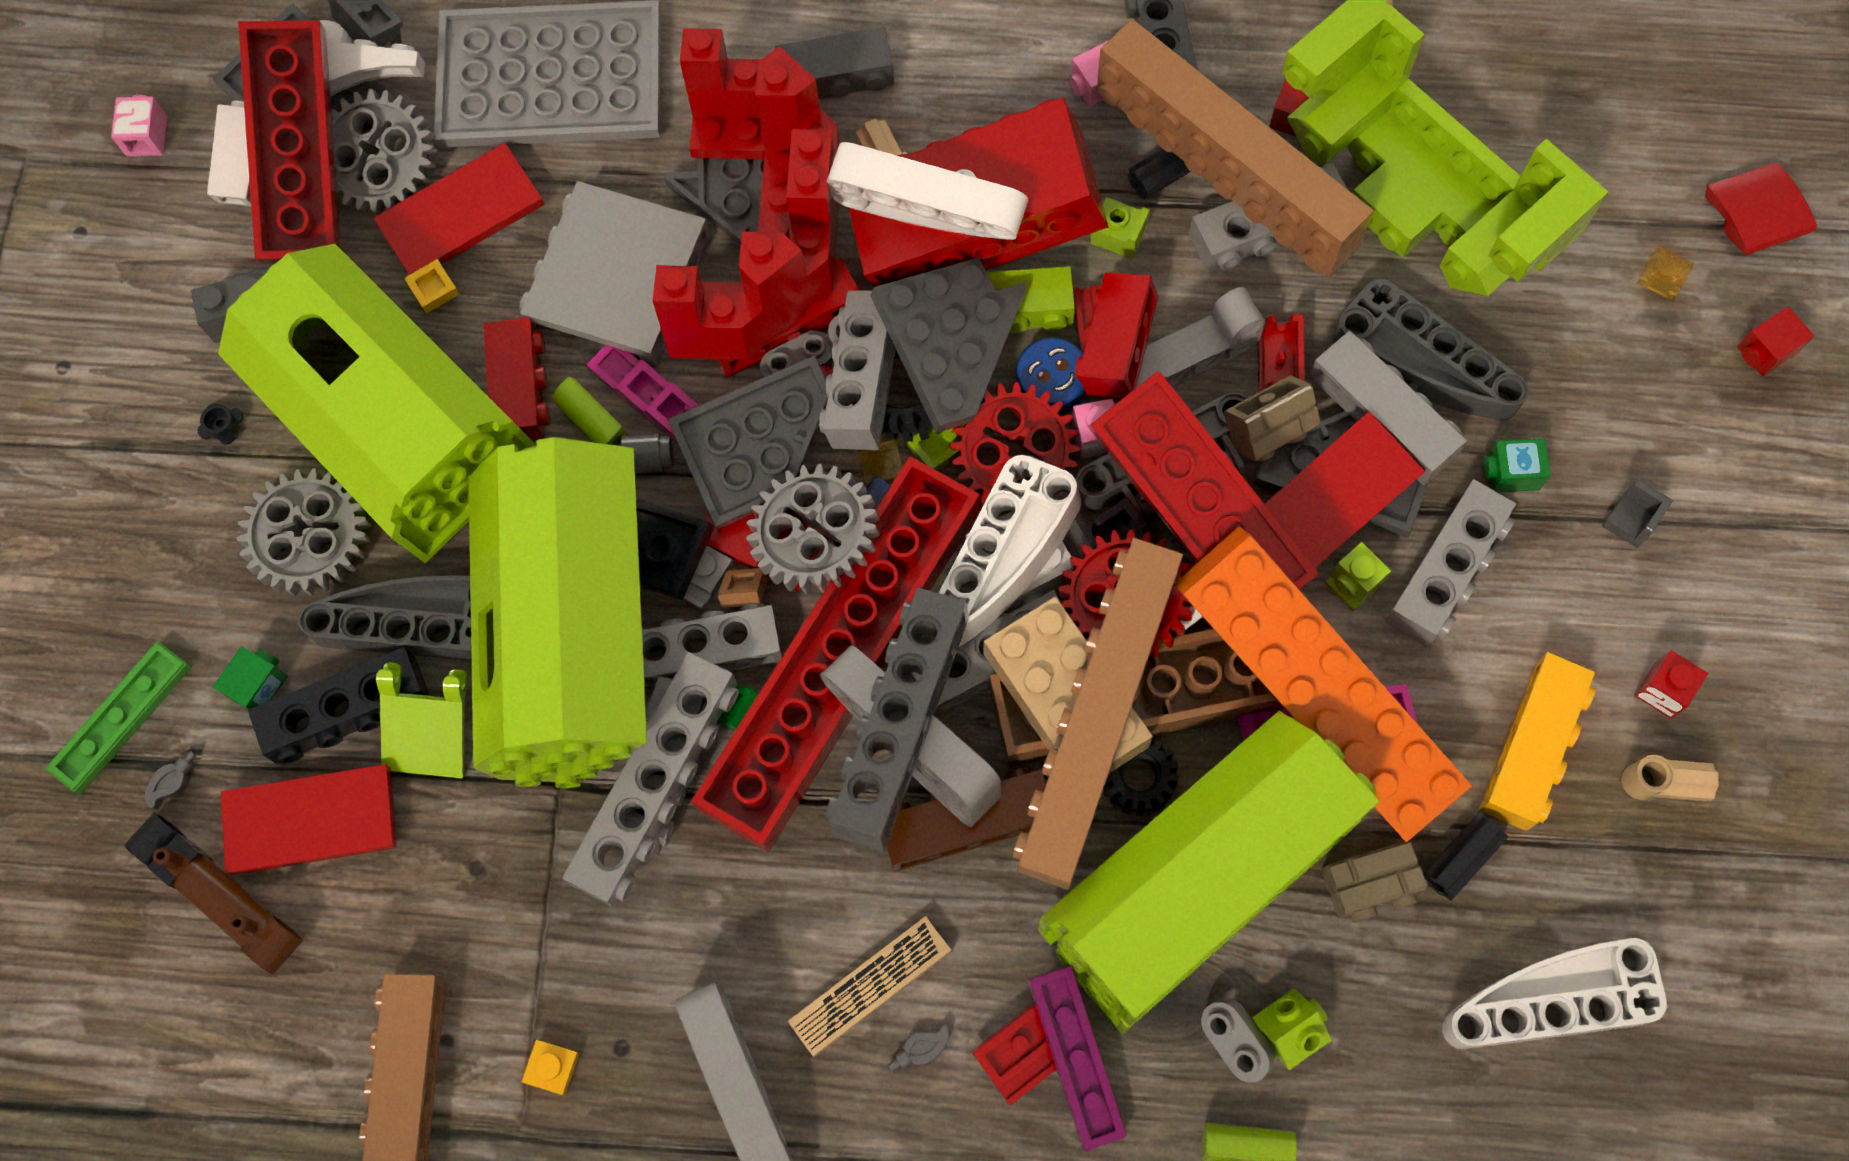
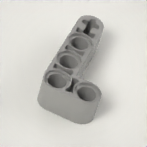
M1238 287L1220 297L1214 305L1212 315L1147 345L1136 388L1157 371H1160L1169 384L1174 387L1253 348L1260 340L1265 319L1246 288Z

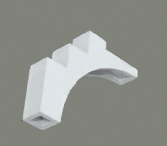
M320 20L326 29L330 97L337 92L367 81L389 77H424L425 62L413 47L405 44H392L391 48L377 47L376 43L362 39L354 40V44H352L351 37L340 24ZM232 101L231 106L218 104L207 195L218 203L251 207L244 102Z

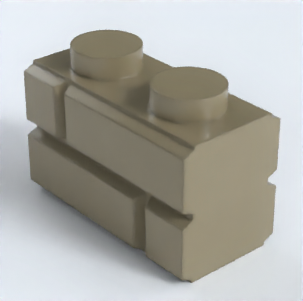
M1289 375L1225 410L1224 416L1227 428L1230 430V439L1238 453L1252 461H1263L1271 458L1279 447L1305 439L1308 431L1321 424L1318 408L1314 405L1316 400L1313 387L1309 383Z
M1403 841L1328 864L1322 870V875L1331 894V900L1338 918L1342 919L1351 916L1353 923L1377 916L1376 908L1387 904H1392L1394 911L1419 903L1417 895L1427 890L1426 881L1420 866H1418V860L1410 841L1407 843Z

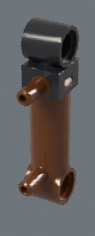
M153 812L124 844L125 848L132 855L148 866L147 868L167 886L178 890L240 945V949L247 957L268 973L275 974L303 942V939L291 927L266 910L217 867L208 854L194 842L188 840L177 827L158 813Z

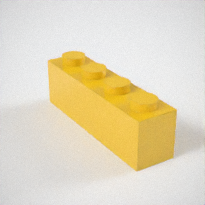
M1549 652L1535 664L1479 811L1525 831H1528L1538 822L1542 824L1545 822L1553 805V800L1548 798L1553 784L1558 785L1567 768V762L1562 760L1567 746L1570 748L1574 746L1582 728V725L1576 723L1581 709L1584 711L1588 709L1595 695L1596 688L1590 686L1595 675L1594 671Z

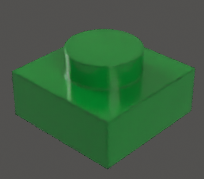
M741 685L736 687L739 690V694L733 707L729 712L723 710L717 721L719 725L735 731L758 696V693L753 689Z

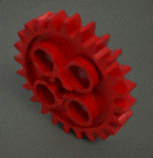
M1014 382L1011 392L1007 393L1002 383L996 386L995 397L987 390L985 391L983 396L984 403L980 404L972 422L966 423L964 427L952 428L951 432L960 436L961 439L960 442L949 445L950 449L960 451V457L952 460L951 465H963L964 470L956 478L957 480L969 478L972 482L968 488L973 491L977 489L982 491L980 495L981 504L986 502L1004 465L1009 459L1014 457L1007 455L1009 452L1007 445L989 437L983 432L985 427L994 430L1007 441L1019 438L1021 440L1019 447L1022 450L1038 457L1045 463L1065 470V467H1077L1078 463L1068 457L1069 453L1080 450L1079 446L1069 444V438L1077 435L1078 430H1066L1065 424L1073 416H1059L1058 411L1061 409L1063 402L1060 401L1050 406L1047 403L1050 397L1049 391H1046L1038 398L1035 397L1034 384H1031L1025 393H1021L1019 382ZM1009 409L1016 414L1018 424L1013 431L1003 430L999 426L997 417L1001 410ZM1036 430H1044L1050 434L1052 444L1046 452L1036 450L1032 444V436ZM982 443H989L996 448L997 459L993 465L986 466L979 462L976 452ZM1061 491L1055 492L1054 495L1061 493Z
M1133 529L1129 530L1126 540H1121L1116 530L1112 531L1111 542L1106 543L1099 535L1096 536L1097 548L1093 550L1083 544L1081 549L1084 559L1071 556L1070 564L1075 571L1062 572L1063 581L1069 585L1059 587L1060 597L1067 599L1060 604L1067 614H1070V618L1085 639H1089L1093 627L1101 630L1106 617L1105 614L1099 613L1100 607H1091L1087 602L1093 596H1104L1107 588L1115 590L1120 576L1113 574L1111 568L1116 563L1120 549L1129 551L1132 540L1135 538ZM1147 532L1143 536L1142 541L1151 543V533ZM1165 539L1160 540L1156 544L1157 546L1167 548ZM1180 563L1174 584L1189 571L1188 563ZM1174 584L1150 651L1154 657L1159 656L1158 644L1160 642L1169 648L1173 647L1171 633L1180 636L1185 634V627L1180 621H1192V611L1187 607L1193 605Z

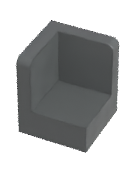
M1636 479L1620 497L1602 526L1638 548L1652 534L1674 500L1643 481Z

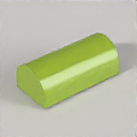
M569 376L556 389L553 395V402L592 442L615 445L621 443L622 435H630L573 377Z
M1205 1122L1202 1134L1201 1160L1296 1161L1295 1131Z

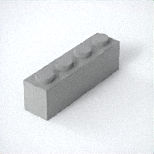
M1350 330L1315 360L1309 377L1356 422L1370 411L1425 471L1417 478L1423 486L1452 462L1467 442L1455 423L1443 419L1433 409L1432 403L1424 394L1415 392L1404 382L1402 374L1394 366L1386 365L1375 354L1373 347L1368 341L1363 338H1357Z

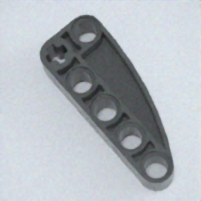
M1387 279L1372 280L1363 288L1343 311L1333 334V341L1335 343L1348 332L1346 327L1358 328L1362 334L1354 335L1357 338H1363L1368 341L1373 347L1375 354L1386 365L1394 366L1402 374L1407 385L1411 383L1419 385L1417 392L1424 394L1431 402L1474 416L1505 421L1516 415L1529 394L1527 381L1521 375ZM1402 323H1411L1417 330H1409ZM1434 346L1444 347L1448 354L1438 352ZM1466 369L1476 370L1481 377L1471 376ZM1498 392L1509 394L1513 401L1502 399Z
M445 575L402 578L367 584L338 592L305 606L299 615V626L301 631L315 643L325 648L390 653L406 647L414 656L472 661L470 576ZM330 618L326 629L316 632L318 624L322 620ZM370 621L368 630L362 635H356L358 626ZM410 625V630L405 637L395 639L396 632L400 627ZM449 628L450 634L448 638L436 643L435 637L437 633Z

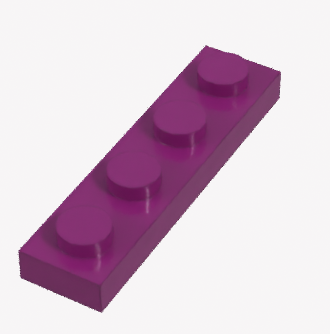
M1067 964L1028 978V984L1082 1149L1089 1151L1127 1137L1072 967Z

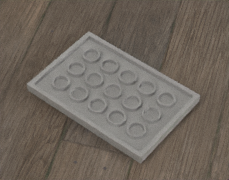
M659 0L439 10L434 134L436 137L433 139L437 148L501 145L503 143L509 145L660 138L661 7Z

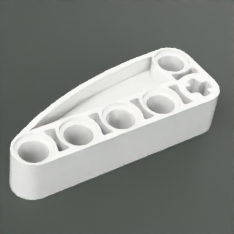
M849 142L839 144L827 178L832 198L843 206L910 224L987 238L1016 239L1029 200L1024 193L1007 186Z
M1025 455L1014 456L1004 465L939 591L940 594L967 601L969 620L959 647L986 629L1018 599L1048 563L1062 542L1082 503L1077 482L1069 472ZM1026 477H1031L1029 481L1025 480ZM1019 479L1022 480L1021 484L1017 483ZM1059 490H1067L1070 492V494L1062 500H1054L1051 498L1053 494ZM1011 510L1015 512L1012 518L1008 520H997L998 515L1003 511ZM986 546L997 547L990 556H978L980 550ZM970 581L978 582V586L974 591L970 593L960 592L963 584Z
M1629 938L1584 947L1540 961L1504 977L1472 995L1445 1017L1442 1023V1033L1445 1040L1451 1046L1458 1049H1471L1636 1027L1657 1021L1665 1014L1667 999L1656 954L1646 941L1640 938ZM1624 950L1630 951L1637 960L1635 971L1629 970L1622 961ZM1591 999L1599 1001L1604 1008V1018L1601 1022L1595 1020L1589 1012ZM1634 999L1644 1001L1646 1009L1635 1008ZM1547 1005L1555 1006L1560 1011L1562 1021L1559 1027H1554L1547 1021L1545 1017ZM1505 1010L1512 1012L1518 1019L1519 1027L1516 1033H1511L1503 1027L1501 1016ZM1461 1016H1466L1474 1022L1476 1033L1472 1039L1463 1037L1458 1030V1020Z

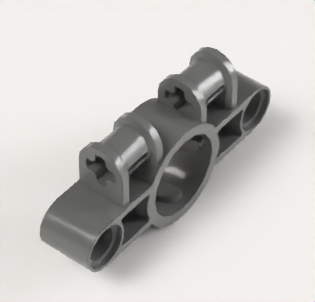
M1231 392L1191 412L1242 475L1245 473L1244 464L1231 442L1230 430L1227 428L1223 413L1225 410L1244 401L1247 397L1241 393ZM1109 454L1084 466L1079 471L1076 482L1081 496V508L1088 511H1096L1118 500L1121 501L1127 498L1144 521L1156 515ZM1089 482H1096L1103 487V490L1099 493H1090L1083 486Z

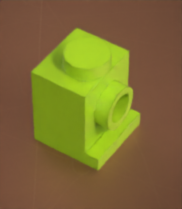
M1106 197L1103 208L1109 227L1091 233L1090 244L1133 260L1147 229L1150 209L1142 207V210Z
M1361 542L1337 564L1332 575L1324 583L1352 611H1355L1383 585L1391 570Z

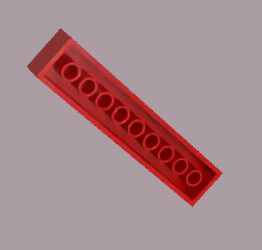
M909 456L876 508L880 520L873 524L879 530L880 536L868 538L872 541L876 550L875 552L863 551L862 555L868 563L867 566L855 563L852 568L856 577L853 579L843 573L840 575L841 587L839 588L832 580L829 582L825 592L822 593L692 798L691 802L698 812L769 853L853 717L847 708L827 688L820 674L850 646L859 649L879 668L882 669L884 667L888 645L892 638L898 639L903 627L900 625V615L907 600L912 602L917 587L931 591L980 511L979 493Z

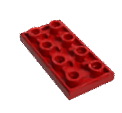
M503 143L373 217V219L410 275L436 259L439 260L440 264L447 262L545 204L507 145Z
M1369 411L1265 503V506L1313 567L1316 568L1425 471Z
M387 764L221 791L225 874L230 876L397 848L391 770Z

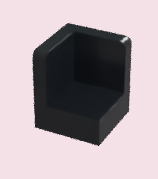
M1124 498L1093 520L1091 532L1095 538L1099 535L1106 543L1111 542L1113 530L1117 531L1121 540H1126L1129 530L1133 529L1135 538L1142 540L1143 536L1150 532L1151 529L1128 499Z

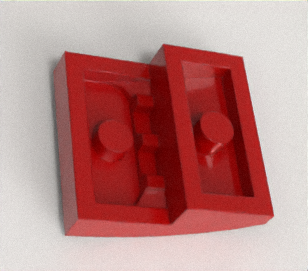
M1778 162L1707 185L1705 198L1726 220L1724 233L1744 255L1816 231L1817 224L1807 202L1796 184Z

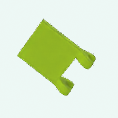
M385 663L383 669L379 670L376 674V683L380 693L381 765L387 764L390 770L394 772L463 778L465 776V694L467 672L451 669L449 676H446L443 680L444 697L399 693L402 676L401 665Z

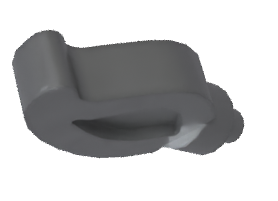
M189 751L184 758L179 757L174 764L164 765L155 772L145 793V802L149 808L158 810L162 800L177 796L185 790L189 778L187 774L193 767L191 762L197 756L195 753Z
M942 1025L937 1033L918 1032L911 1035L907 1039L903 1050L894 1055L896 1060L888 1064L891 1072L900 1067L905 1070L911 1065H927L935 1060L947 1045L949 1039L947 1026Z

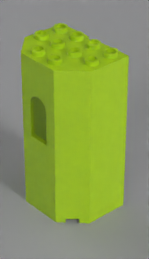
M336 244L287 253L277 263L273 264L266 274L250 289L243 292L238 300L227 309L218 351L219 356L394 541L425 564L469 522L468 477L497 447L514 444L518 447V451H522L527 447L537 446ZM330 326L360 356L330 385L299 354L309 344L308 336L318 327Z
M552 437L537 440V446L527 447L522 451H518V447L514 444L497 447L468 477L473 769L499 780H515V785L519 787L538 786L541 784V781L555 782V787L575 788L581 786V782L585 779L596 777L597 772L602 769L612 768L614 761L631 757L633 751L647 744L634 448Z
M1278 711L1040 917L1038 926L1040 934L1050 946L1055 941L1057 942L1058 948L1055 951L1063 966L1068 964L1072 967L1076 982L1122 1035L1347 836L1380 802L1375 796L1377 791L1371 781L1359 772L1355 774L1343 762L1345 756L1334 742L1329 739L1324 741L1316 732L1300 724L1294 718Z

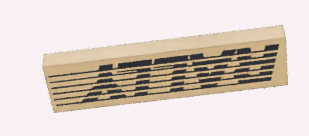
M925 916L788 1020V1023L815 1058L949 955L952 950Z

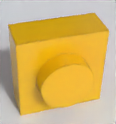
M438 259L404 278L426 314L460 295Z
M536 1040L522 1083L566 1096L580 1053Z

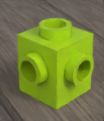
M1295 988L1252 1017L1254 1023L1272 1046L1275 1056L1288 1070H1291L1332 1041L1324 1025L1328 1021V1017L1321 1005L1314 998L1307 1001Z

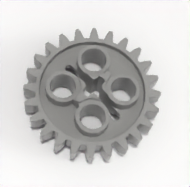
M369 89L367 100L356 91L354 92L353 104L341 98L340 103L343 110L337 112L331 108L337 199L343 198L342 204L349 208L356 204V209L362 213H366L369 207H371V210L379 215L382 213L383 204L389 209L396 205L397 200L403 201L407 199L408 193L411 191L413 193L421 191L417 186L419 181L424 183L431 182L424 174L425 169H436V165L428 160V156L438 153V150L427 143L436 136L430 130H424L430 122L424 116L418 117L420 110L415 105L411 104L408 106V101L401 95L394 100V95L387 90L383 92L380 98L376 91ZM373 119V128L370 132L363 134V125ZM391 122L392 126L387 128V124ZM406 136L404 148L395 152V142L399 138ZM374 148L379 150L376 156L371 154ZM355 152V162L345 168L346 157ZM383 170H388L387 180L383 184L377 185L379 173ZM363 176V180L359 182V178Z
M822 464L817 465L814 474H810L806 466L802 465L800 476L796 478L787 470L785 471L787 482L781 484L773 479L771 483L775 491L772 494L761 491L759 494L765 501L764 505H752L751 507L758 519L747 521L748 527L752 532H755L746 537L751 547H755L750 551V554L756 562H759L758 567L764 575L770 573L769 577L776 585L784 580L783 584L788 591L792 592L799 582V586L804 594H808L812 584L815 583L821 593H824L826 581L832 580L839 588L841 587L840 575L843 573L853 579L856 577L852 568L855 563L867 566L868 563L862 555L863 551L875 552L876 550L872 541L868 539L880 536L879 530L873 524L880 520L876 510L872 509L876 504L870 494L866 495L868 491L862 482L856 483L855 478L850 472L842 477L837 466H834L827 475ZM817 498L811 506L802 507L808 499ZM787 510L795 512L804 522H806L812 528L809 527L805 529V527L799 519H797L796 517L794 518L793 516L786 514L785 512ZM849 518L843 526L833 527L839 519ZM821 528L826 537H828L831 540H834L835 542L841 543V545L839 547H835L834 545L830 544L827 541V539L823 535L819 534L818 531H816L815 529ZM793 529L787 538L778 539L783 531ZM824 549L823 554L819 558L809 560L810 555L814 551Z
M312 468L308 478H306L300 469H296L294 480L291 481L281 473L279 474L280 485L277 487L268 481L265 482V487L268 491L265 496L255 492L252 494L258 502L256 507L244 506L243 509L251 517L250 520L238 521V525L247 532L236 537L237 541L243 547H246L239 554L245 561L249 562L246 568L252 574H258L257 579L265 586L271 583L270 587L278 593L286 587L287 592L292 596H296L300 587H302L304 592L309 596H313L316 584H319L327 592L329 591V579L334 578L342 584L344 579L341 571L344 568L352 572L356 571L355 566L350 562L352 558L365 557V554L358 548V545L370 543L369 537L361 532L371 527V523L366 517H362L367 512L337 482L330 472H327L322 478V475L315 468ZM330 505L324 515L316 516L322 506ZM285 511H290L284 521L277 522L279 515ZM332 542V546L327 552L318 554L320 547L324 543ZM292 548V552L286 559L279 560L280 554L285 549Z

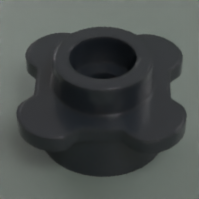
M213 403L201 414V425L198 427V434L204 440L214 438L224 445L231 444L236 438L234 432L237 425L243 421V414L237 408L229 410L224 405ZM223 421V426L218 427V423Z

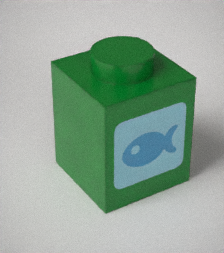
M1545 438L1496 441L1489 453L1483 458V474L1485 479H1490L1491 489L1497 493L1540 490L1551 477Z
M241 646L212 687L249 710L271 701L288 676L276 667L280 660L270 653L258 648L254 654Z

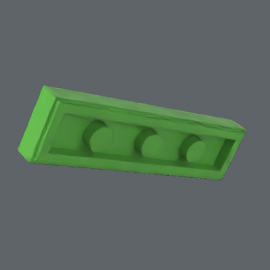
M157 641L45 769L71 791L81 795L192 667Z

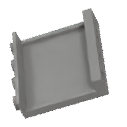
M577 181L572 194L568 193L564 199L562 206L563 215L558 226H554L550 231L548 238L549 247L544 259H539L535 266L532 287L521 298L519 305L520 315L522 318L530 317L535 327L539 324L637 354L640 360L643 359L652 368L657 369L666 344L652 302L656 265L699 267L711 237L706 218Z

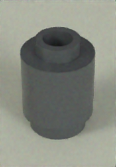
M660 432L622 435L621 443L615 444L616 446L634 448L635 474L664 472L665 468L674 466L671 436H662Z

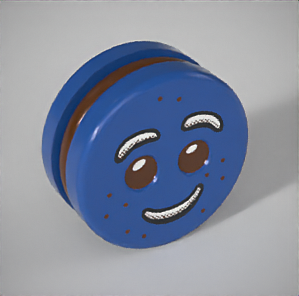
M1044 338L1030 344L1020 355L1016 366V382H1019L1021 393H1025L1027 388L1034 384L1035 397L1039 398L1043 393L1049 391L1050 397L1047 403L1050 406L1060 401L1063 402L1061 409L1058 411L1059 415L1072 411L1073 406L1079 405L1086 395L1080 380L1076 378V362L1078 357L1083 356L1084 353L1075 344L1061 338Z

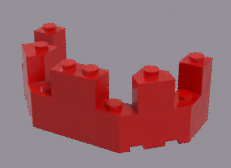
M683 28L679 61L693 117L689 146L691 158L764 159L758 232L742 231L739 259L742 283L702 282L698 266L656 265L652 302L670 358L749 360L761 350V345L773 335L779 336L803 317V312L817 300L821 303L833 293L839 203L831 196L827 178L840 144L838 125L819 107L816 79L780 46L763 59H729L722 29Z

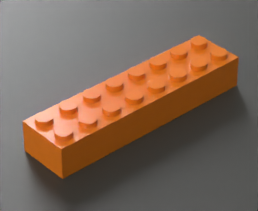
M1241 527L1235 529L1174 584L1294 719L1316 732L1324 741L1329 739L1334 742L1345 756L1343 762L1355 774L1359 772L1371 781L1377 791L1375 796L1380 800L1374 808L1406 843L1472 787L1468 780L1254 538Z

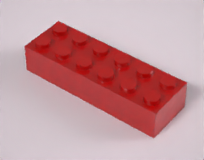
M319 20L238 21L255 259L262 263H277L287 253L331 244H336L340 248L326 29Z

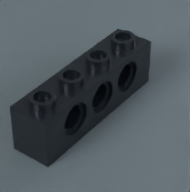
M402 647L249 709L248 713L262 755L276 764H289L303 758L304 752L316 747L329 748L343 741V736L356 731L368 732L380 727V700L373 701V695L378 689L376 674L379 670L383 669L385 663H397L402 667L399 693L429 696L416 657L406 647ZM344 701H349L348 710L342 716L335 717L336 707ZM305 717H309L308 727L304 731L296 733L298 722Z

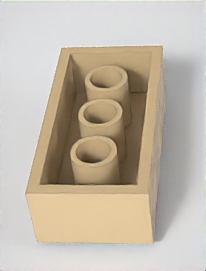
M1056 596L984 641V656L1046 748L1058 751L1064 735L1056 733L1063 710L1064 708L1073 710L1078 694L1071 692L1079 667L1087 670L1092 654L1085 652L1087 641ZM1131 707L1109 773L1148 749L1153 736L1133 707Z

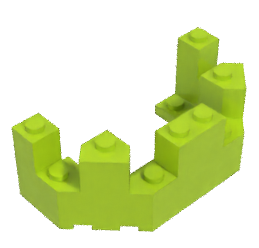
M1347 0L1287 51L1282 69V74L1290 86L1301 90L1309 97L1308 100L1287 117L1306 157L1314 163L1327 164L1347 146L1350 155L1355 159L1357 165L1363 171L1371 173L1369 177L1353 190V194L1374 210L1368 228L1379 237L1384 247L1395 251L1402 258L1435 230L1439 233L1441 240L1449 246L1440 264L1441 271L1449 288L1489 296L1510 276L1519 283L1533 269L1543 270L1586 230L1607 196L1608 191L1548 139H1545L1535 148L1520 176L1408 79L1425 34L1385 0Z

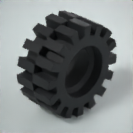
M1158 739L1156 742L1151 741L1148 749L1108 774L1103 793L1105 797L1109 796L1111 799L1110 803L1114 807L1117 805L1121 807L1123 813L1136 812V816H1143L1145 812L1152 814L1157 812L1159 807H1164L1172 796L1178 782L1177 761L1172 759L1173 753L1169 748L1165 750L1162 747L1163 742ZM1132 761H1144L1153 768L1155 782L1150 788L1137 791L1125 783L1123 770Z

